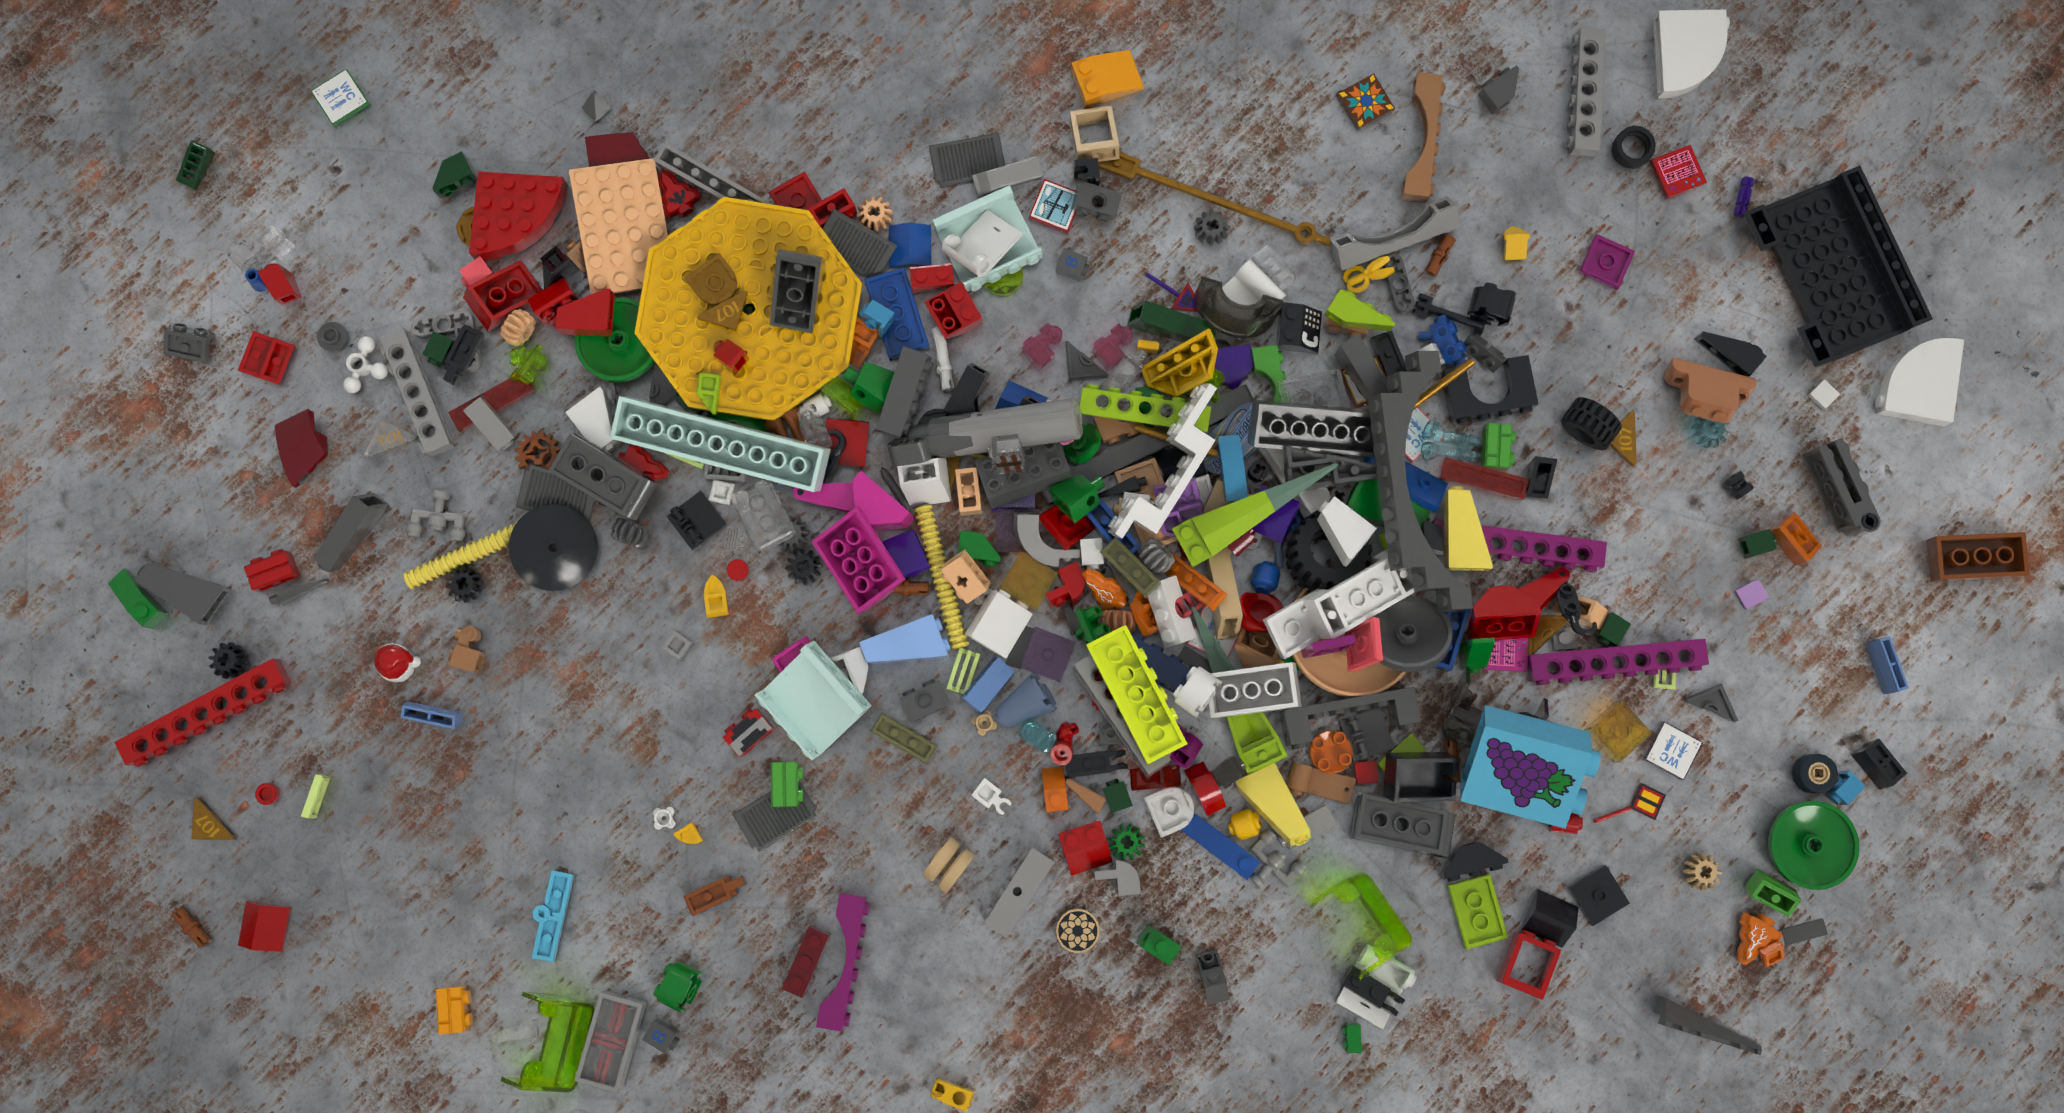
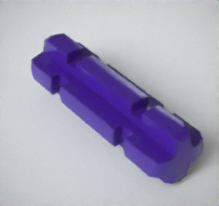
M1744 176L1741 180V188L1739 189L1736 201L1737 207H1735L1733 213L1736 217L1744 218L1743 213L1748 210L1747 206H1749L1752 193L1751 187L1754 185V178Z

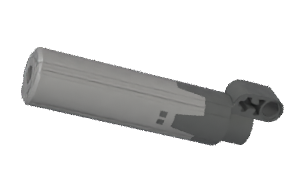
M1070 398L932 418L927 424L911 426L909 437L891 440L887 443L892 465L904 466L924 463L930 460L932 456L935 458H949L1079 440L1083 434L1082 413L1076 399Z

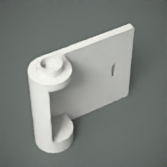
M986 210L961 238L955 234L947 236L942 242V251L978 277H983L1023 234L989 210Z
M1368 943L1363 948L1354 965L1389 987L1392 992L1399 996L1407 987L1411 988L1417 978L1414 975V969ZM1343 987L1335 1002L1380 1029L1384 1028L1391 1015L1383 1009L1373 1006L1345 987ZM1387 996L1384 1003L1395 1007L1396 1002Z

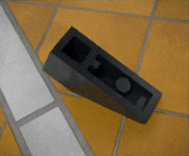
M1704 331L1694 338L1696 342L1734 373L1743 376H1751L1767 357L1759 346L1752 345L1749 342Z

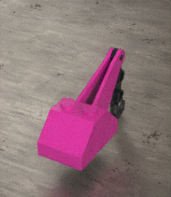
M838 430L828 431L824 435V438L832 435L838 437L839 444L830 450L823 483L837 468L841 454L846 448V438ZM862 471L857 474L851 483L822 484L821 491L811 492L796 487L793 489V495L799 501L847 513L856 506H859L872 528L876 531L907 529L915 520L907 509Z

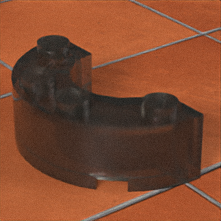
M1201 276L1195 291V305L1202 319L1216 332L1239 339L1256 337L1268 331L1274 324L1284 301L1263 294L1261 300L1255 304H1238L1225 295L1222 289V282Z

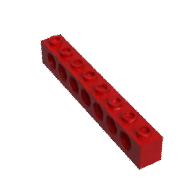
M272 658L114 743L125 765L143 766L154 755L155 757L167 753L168 748L171 746H180L186 743L188 737L208 731L207 727L226 722V717L232 714L238 715L247 710V706L265 701L267 699L266 696L271 693L278 694L286 689L285 686L292 682L281 660ZM265 677L267 684L264 688H261L260 682ZM246 688L247 695L242 699L241 691ZM226 698L227 706L222 709L221 702ZM206 709L208 714L207 717L203 720L201 714L202 711ZM186 719L188 726L183 730L182 722ZM167 730L168 737L166 740H163L162 733ZM146 740L148 748L144 751L142 745Z

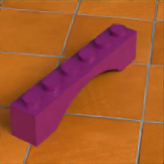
M839 893L836 917L845 937L846 960L842 976L836 988L820 1004L817 1028L842 1032L845 1026L849 1027L851 1013H847L848 1005L853 1004L855 991H851L852 982L857 981L859 969L855 968L856 959H861L863 948L859 946L860 937L864 938L866 932V924H863L864 915L868 916L870 902H867V897Z

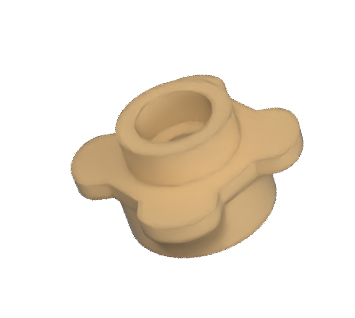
M988 710L972 718V724L976 725L977 733L980 736H984L989 730L997 728V723L993 721L992 714Z

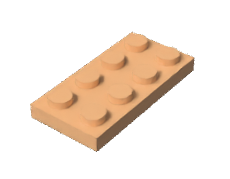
M1155 458L1114 472L1118 484L1134 475L1137 479L1145 476L1148 485L1140 487L1141 491L1131 493L1150 495V501L1156 499L1153 486L1165 484ZM1133 523L1141 545L1150 538L1159 540L1165 546L1178 541L1176 537L1163 535L1161 528L1157 534H1154Z

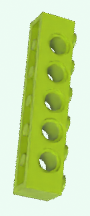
M1087 384L1086 388H1081L1079 400L1081 413L1084 415L1170 427L1173 423L1176 424L1180 419V416H1178L1180 410L1185 404L1187 406L1189 404L1185 403V398L1172 397V401L1164 400V395L1151 394V397H1144L1142 392L1130 390L1129 394L1121 393V389L1108 387V391L1099 390L1100 386ZM1100 395L1105 396L1108 401L1104 408H1100L1096 404V399ZM1122 398L1126 399L1129 403L1126 411H1121L1117 406L1118 401ZM1147 402L1150 405V411L1147 414H1142L1139 411L1140 403ZM1163 405H1168L1171 408V415L1167 418L1163 417L1160 413ZM1211 406L1204 408L1194 424L1196 428L1204 433L1208 432Z

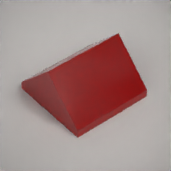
M246 901L238 946L249 950L283 952L291 907Z

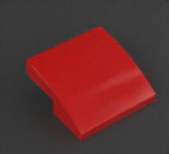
M253 331L238 371L280 385L295 345Z
M827 418L825 434L831 430H838L843 433L847 441L846 448L841 454L838 465L865 467L869 422ZM832 435L824 438L823 447L831 450L839 444L838 437Z

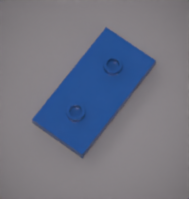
M905 267L864 279L870 301L873 299L894 312V321L882 337L889 360L900 357L903 346L916 351L930 348Z
M1365 456L1363 462L1376 464V458ZM1405 461L1410 500L1436 513L1448 483Z

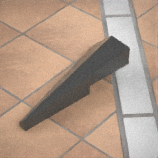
M1285 447L1284 452L1285 482L1332 464H1338L1336 468L1305 490L1378 480L1377 466L1375 463L1370 464L1360 462V460L1314 453L1309 450H1299L1292 447Z
M1658 996L1654 1013L1660 1015L1658 1024L1761 1055L1762 1048L1760 1045L1665 997Z

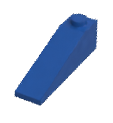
M1195 813L1191 822L1181 829L1182 832L1245 880L1249 879L1261 863Z

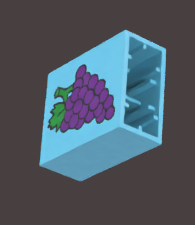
M1484 705L1460 778V801L1566 829L1571 813L1581 815L1584 810L1587 789L1580 787L1584 776L1592 778L1596 776L1601 753L1592 750L1590 732Z

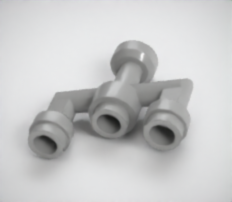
M432 491V497L436 499L434 512L412 508L410 523L406 527L407 536L420 537V533H422L421 518H429V529L435 531H443V527H446V520L454 521L453 528L449 534L450 540L463 542L466 533L463 529L465 514L443 513L444 501L449 499V492Z
M1269 828L1260 834V838L1249 848L1261 862L1266 863L1257 874L1253 872L1249 878L1261 889L1264 886L1263 880L1274 871V875L1288 888L1298 877H1303L1306 874L1308 867L1301 860H1298L1291 866V870L1285 874L1281 870L1285 865L1284 862L1287 860L1283 854L1277 850L1275 853L1272 852L1267 856L1262 851L1266 846L1272 845L1277 838Z

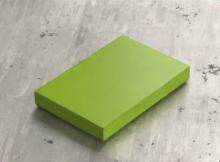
M1490 873L1447 884L1466 950L1508 939Z

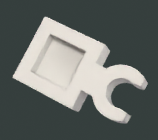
M985 778L971 795L988 809L994 804L996 811L1001 815H1004V812L1000 809V804L1003 802L1008 805L1012 804L1010 800L998 797L1002 791Z

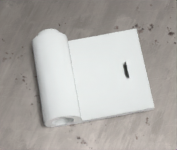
M1250 259L1205 305L1241 340L1273 309L1279 310L1282 302H1287L1284 299L1287 295Z

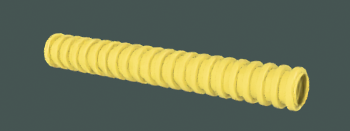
M929 504L915 508L914 513H917L915 518L919 521L917 525L920 526L921 539H924L922 544L926 547L924 551L927 552L926 557L929 558L928 562L931 565L929 570L933 573L931 577L934 578L933 584H936L935 591H938L936 596L940 599L938 603L941 604L940 610H943L942 617H945L943 622L947 625L945 629L948 630L947 636H950L949 643H952L950 648L953 650L964 648L969 645V641H966V638H968L964 634L966 629L963 628L964 622H961L962 615H959L961 611L957 608L959 603L955 601L957 599V596H954L955 589H952L951 583L944 580L940 571L947 559L943 556L945 554L944 550L941 549L943 544H940L941 537H938L940 533L936 530L938 528L937 524L934 523L936 519L933 518L934 512L931 511L933 507Z
M510 524L509 528L504 527V530L499 529L497 533L492 532L491 536L486 535L484 539L479 538L478 542L473 541L472 544H466V547L461 546L460 550L454 549L453 553L448 552L447 555H441V558L436 557L435 561L430 560L428 564L423 563L422 567L418 565L415 570L412 568L410 572L405 571L403 578L406 585L413 590L415 586H421V583L426 584L428 580L433 581L434 577L439 578L441 574L444 576L446 572L451 573L452 569L458 570L459 566H465L466 563L468 565L471 564L472 560L475 562L477 558L482 559L484 555L489 556L490 552L496 553L497 549L500 551L502 547L507 548L515 525Z

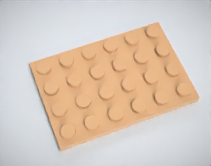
M654 158L569 170L590 293L593 294L604 289H611L614 294L642 290L649 249L665 240L668 236Z

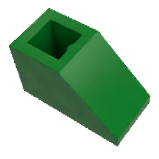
M961 530L958 553L965 549L974 561L983 562V566L995 567L996 564H1001V557L982 533Z

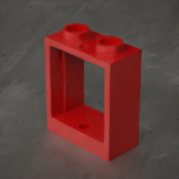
M1523 930L1522 933L1515 932L1497 982L1543 1000L1562 950L1555 947L1557 943L1544 938L1542 942L1534 939L1536 935L1526 930ZM1523 941L1551 952L1538 988L1510 977Z

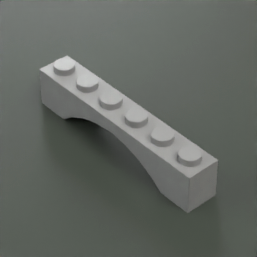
M1447 196L1428 203L1415 219L1391 233L1379 236H1360L1347 233L1331 239L1330 243L1334 262L1341 270L1351 269L1356 265L1370 262L1383 255H1389L1399 249L1411 247L1415 243L1430 240L1434 236L1449 233L1453 229L1460 227L1457 205Z

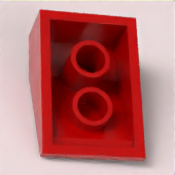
M519 260L467 286L463 298L488 332L504 324V320L514 310H525L529 307L528 299L542 291V288L524 263Z

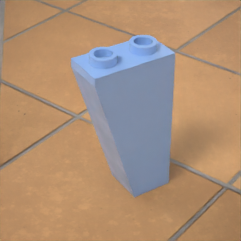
M933 614L859 642L868 664L945 658L949 656L947 651L951 650L947 638L942 639L939 632L943 630L939 617L934 619Z

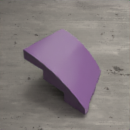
M1196 477L1191 478L1161 526L1163 535L1176 537L1172 530L1173 527L1204 513ZM1165 484L1153 486L1155 498L1160 492L1164 493L1167 488Z

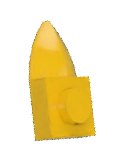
M711 575L704 588L706 616L711 618L729 615L724 586L716 576Z

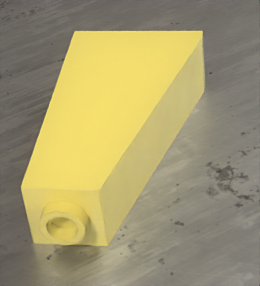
M1462 486L1450 487V490L1444 493V566L1447 570L1489 571L1493 569V564L1471 491L1464 490Z
M1275 763L1235 781L1238 793L1291 847L1303 845L1311 838L1310 829Z

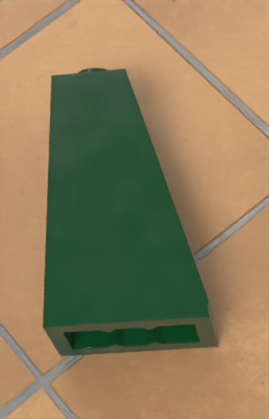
M1146 300L1131 308L1127 328L1180 342H1186L1207 329H1211L1214 339L1216 336V331H1214L1216 324Z

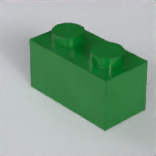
M1359 1023L1345 1024V1027H1343V1036H1345V1041L1343 1042L1344 1050L1348 1054L1362 1053L1361 1025Z

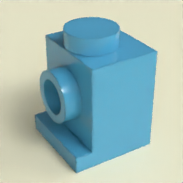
M873 299L869 305L865 304L859 314L863 317V322L868 328L879 331L878 336L880 337L884 336L894 321V312Z
M1841 771L1839 773L1841 777H1838L1834 787L1827 792L1829 794L1827 797L1836 805H1849L1866 786L1851 771Z

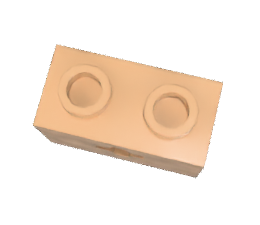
M977 467L956 469L961 516L983 514Z
M965 549L945 562L940 570L944 580L951 583L956 595L961 600L963 599L966 604L986 592L991 584Z

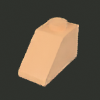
M1578 596L1581 607L1579 624L1592 628V623L1596 622L1597 630H1601L1609 610L1595 600ZM1556 601L1552 611L1562 615L1558 601Z

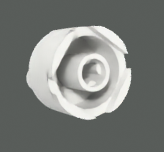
M1193 666L1186 676V684L1184 686L1179 685L1173 694V698H1175V704L1197 718L1199 716L1197 711L1202 712L1216 693L1215 685L1220 687L1222 681L1202 667L1196 668Z

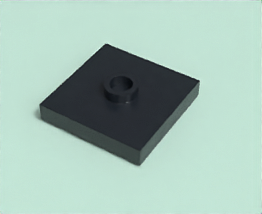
M1603 865L1568 887V890L1591 926L1598 924L1630 904L1606 865Z

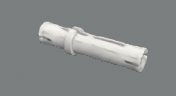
M935 327L931 329L938 367L936 372L939 374L941 391L950 392L955 389L952 378L953 366L950 365L946 339H944L939 328Z

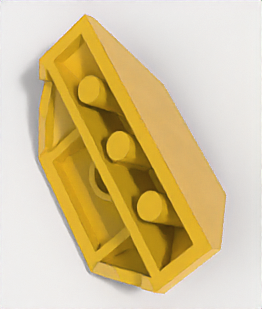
M1211 329L1201 332L1140 367L1147 387L1180 397L1196 386L1212 379L1218 347Z

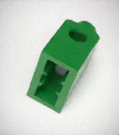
M865 362L860 372L848 366L843 378L854 383L850 395L878 414L885 403L894 371Z
M1078 474L1049 487L1054 504L1076 523L1100 504L1097 492L1105 488V484L1099 476L1088 481L1082 474Z
M1148 924L1136 941L1140 947L1169 966L1173 964L1183 948Z

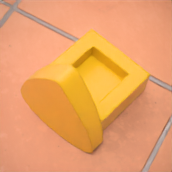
M1515 226L1506 229L1504 232L1503 258L1505 260L1526 259L1530 234Z

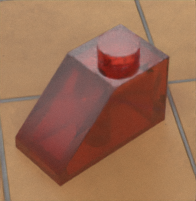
M1166 765L1148 778H1146L1140 768L1130 769L1132 791L1182 786L1179 765Z

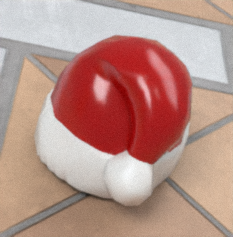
M392 643L386 644L377 650L374 657V665L385 680L403 682L413 674L416 667L421 665V659L417 656L413 657L406 647Z

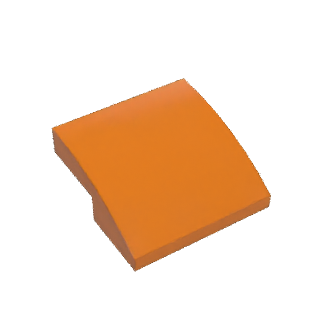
M858 317L850 363L861 369L878 338L879 331L868 328L863 320Z
M1137 590L1133 602L1130 603L1136 624L1143 636L1158 633L1159 629L1148 596L1145 598Z

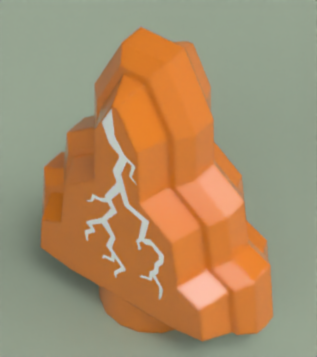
M1089 568L1082 572L1085 582L1092 589V594L1097 599L1096 603L1103 611L1109 610L1112 607L1120 610L1128 602L1126 593L1123 588H1120L1114 578L1105 577L1099 571Z
M1747 912L1742 913L1739 921L1741 924L1739 931L1741 943L1737 948V961L1747 965L1756 959L1760 952L1759 949L1777 940L1780 941L1783 935L1773 927L1775 923L1773 919L1762 913H1758L1756 917Z

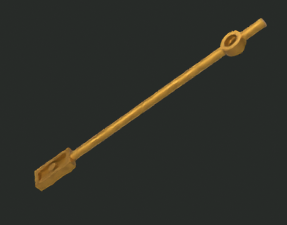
M1119 152L1120 159L1098 162L1099 169L1134 181L1135 175L1291 232L1294 234L1295 240L1302 245L1315 241L1331 247V238L1316 233L1314 225L1309 222H1302L1296 226L1139 167L1140 159ZM1301 232H1307L1308 237H1303Z

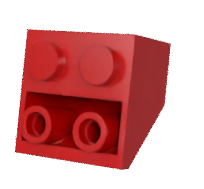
M563 277L529 298L528 302L535 316L546 326L553 324V317L557 314V307L579 298L568 281Z
M962 282L924 302L944 339L965 334L983 324L982 316Z

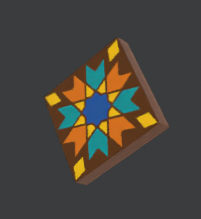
M1374 73L1337 94L1357 130L1366 127L1395 110Z

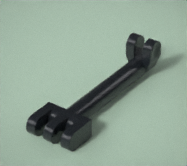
M1421 293L1418 295V299L1425 301V303L1416 301L1415 307L1422 309V311L1413 309V315L1426 319L1428 313L1437 316L1446 315L1452 321L1475 328L1474 334L1482 335L1486 322L1432 305L1434 297Z

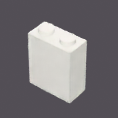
M1001 589L999 592L991 590L965 635L1006 659L1030 620L1032 613L1027 611L1028 606L1018 600L1015 603L1010 600L1011 595Z

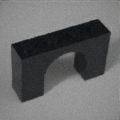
M1529 355L1507 358L1503 362L1507 393L1501 402L1489 404L1478 400L1470 389L1467 371L1444 387L1450 423L1457 422V425L1469 423L1470 419L1478 418V421H1485L1491 419V416L1499 415V418L1511 416L1512 412L1520 411V414L1533 412V409L1539 403ZM1457 367L1444 369L1440 373L1441 379Z
M974 363L967 365L944 408V411L948 412V416L980 412L978 398L990 375L989 372ZM1026 395L1019 406L1041 402Z

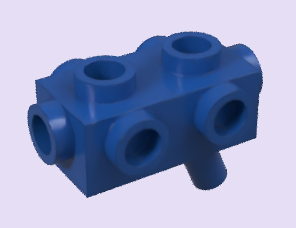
M1446 315L1434 319V324L1429 326L1430 332H1419L1420 341L1432 340V343L1438 345L1446 365L1453 364L1455 367L1466 361V346L1462 340L1459 341L1456 335L1458 332L1454 321H1450Z

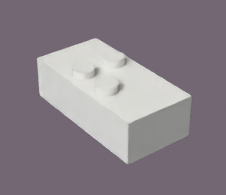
M1290 662L1210 673L1222 681L1220 687L1215 685L1216 693L1209 702L1211 718L1302 707L1296 663Z

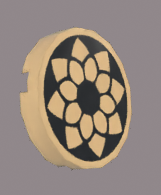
M1079 908L1068 910L1057 922V940L1069 952H1087L1094 947L1099 938L1100 929L1098 921L1087 910Z

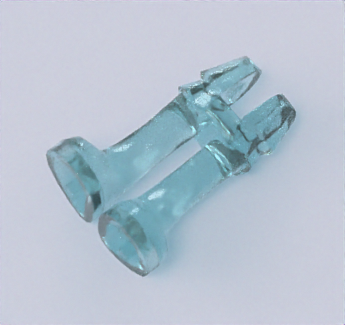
M1430 420L1427 422L1422 435V439L1427 442H1424L1421 446V454L1424 460L1433 461L1437 456L1452 457L1459 461L1465 460L1467 462L1480 460L1481 453L1470 451V446H1482L1480 438L1472 434L1445 432L1441 430L1440 423ZM1430 441L1456 444V448L1440 446Z

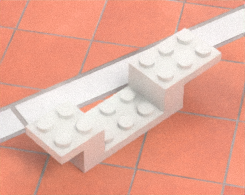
M1210 383L1200 385V387L1196 386L1190 395L1192 400L1188 406L1185 404L1178 414L1180 419L1168 429L1167 435L1169 436L1166 441L1185 452L1187 456H1182L1177 464L1179 469L1175 475L1171 474L1165 483L1167 488L1163 494L1161 492L1158 494L1153 503L1155 506L1139 496L1131 495L1130 498L1126 497L1120 506L1122 511L1119 516L1115 515L1109 523L1108 527H1110L1108 533L1123 539L1132 523H1135L1149 533H1158L1215 442V439L1196 428L1194 424L1216 391V387Z
M1386 549L1372 557L1373 565L1331 589H1316L1263 619L1281 659L1290 657L1321 638H1337L1413 594L1412 570L1390 571Z

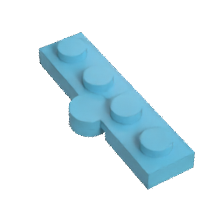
M551 870L544 900L545 905H539L533 911V918L536 922H539V927L531 958L555 962L575 874Z

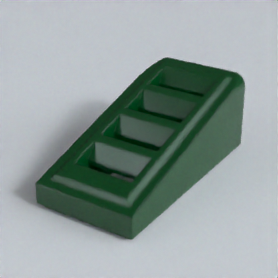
M191 140L176 181L197 190L215 152ZM198 152H202V156L197 155ZM194 159L200 161L199 165L193 162ZM190 167L197 169L196 173L190 171ZM186 174L194 177L193 181L185 178Z

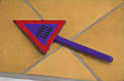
M1145 274L1146 277L1178 297L1171 309L1206 313L1189 283L1186 284L1180 294L1151 274Z

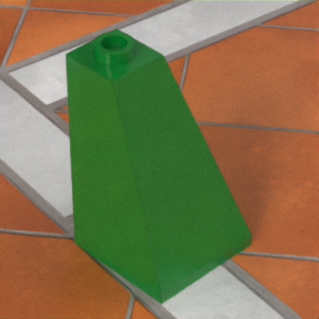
M1372 480L1355 483L1345 505L1370 524L1384 527L1381 498L1379 495V481ZM1411 500L1416 519L1421 528L1423 521H1430V518H1428L1430 511Z

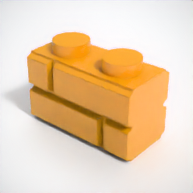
M467 985L435 989L438 1035L461 1033L470 1030L469 1026L473 1024V1016L468 1011V1004L471 1003V991L467 990Z

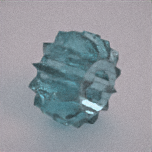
M1700 417L1695 418L1696 424L1691 426V429L1696 431V433L1692 434V437H1698V445L1704 442V448H1709L1710 446L1713 448L1718 447L1719 443L1722 444L1726 441L1724 436L1730 433L1724 429L1729 426V423L1723 424Z
M1028 720L1019 733L1022 740L1043 753H1048L1055 745L1057 739L1056 734L1033 720Z

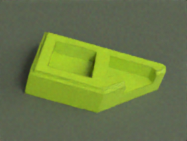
M699 372L696 394L711 413L717 415L722 376Z

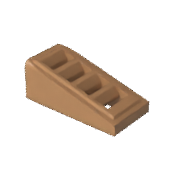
M1068 778L1065 782L1067 786L1095 813L1099 814L1106 798Z

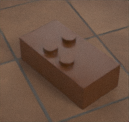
M2026 532L1935 536L1927 539L1931 582L2013 579L2030 575Z

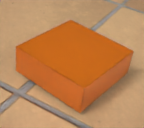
M1779 940L1759 949L1761 963L1765 968L1785 959L1784 946Z

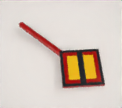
M1640 783L1631 806L1596 818L1594 823L1604 821L1630 810L1637 811L1656 820L1666 795Z

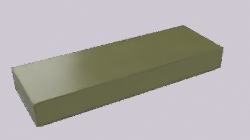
M1116 537L1100 551L1145 598L1161 584L1160 580Z
M882 712L871 729L872 733L926 765L937 748L936 744Z

